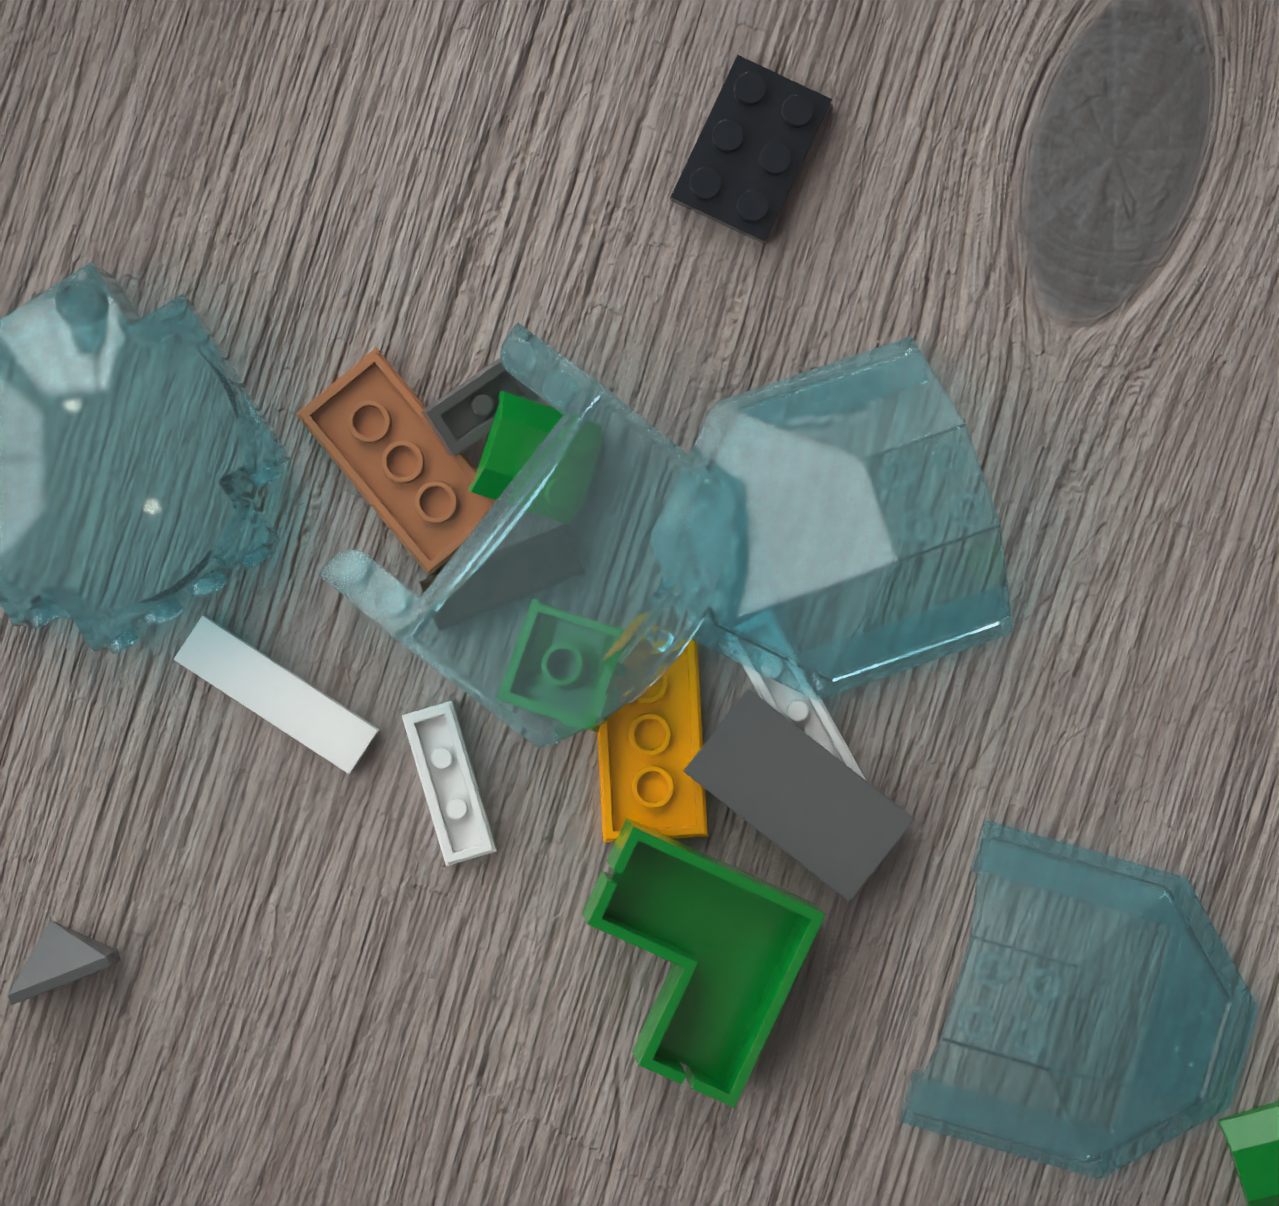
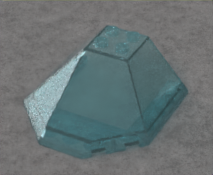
M911 336L713 404L649 534V539L683 636L817 701L1013 633L1002 532L966 424Z
M984 820L970 867L971 871L977 873L969 940L941 1037L923 1072L912 1070L899 1115V1122L1101 1179L1228 1109L1258 1006L1187 878Z

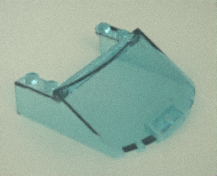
M517 323L502 343L500 351L501 362L514 378L563 414V417L421 597H418L368 555L357 550L343 551L334 556L319 576L388 631L396 641L536 747L542 749L558 744L560 740L585 729L591 730L603 723L604 718L613 714L627 702L632 703L639 698L681 655L709 611L716 596L714 591L722 575L724 565H728L732 552L731 539L735 517H738L739 496L596 379L588 376L520 323Z

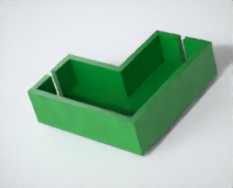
M626 818L606 860L613 872L610 874L603 870L601 871L582 914L588 925L673 963L632 1052L639 1066L679 1084H682L686 1077L691 1089L735 1108L826 914L814 903ZM680 1063H682V1064H684V1065H687V1068H686L685 1071H684V1069H683V1067L681 1066Z

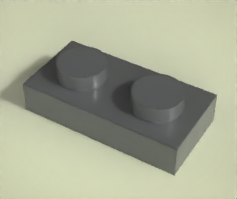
M504 354L421 411L450 456H456L490 432L500 399H498L500 391L531 401H536L539 398L512 354Z

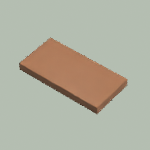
M375 348L295 415L424 571L431 576L505 515L510 508L504 503L468 492L469 485L473 483L477 472L476 467L463 452L456 456H450L421 412L426 408L381 352Z

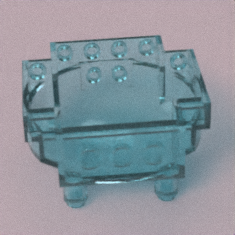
M90 262L0 319V604L14 626H27L31 623L34 629H38L58 616L73 619L93 652L105 651L109 648L112 654H116L140 639L136 632L144 625L149 627L155 623L157 626H160L182 613L185 609L180 602L192 596V598L200 595L202 598H205L225 586L229 582L225 574L237 566L243 564L245 569L249 570L273 555L269 546L279 541L280 538L247 486L254 483L256 488L259 489L271 483L284 473L280 465L291 458L191 300L182 294L141 320L115 277Z

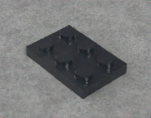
M737 55L672 192L670 200L765 244L832 99Z

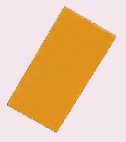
M697 628L631 630L612 691L614 708L608 720L600 726L597 733L603 842L616 841L626 818L670 838L706 837L708 832L705 788L683 772L684 768L703 746Z

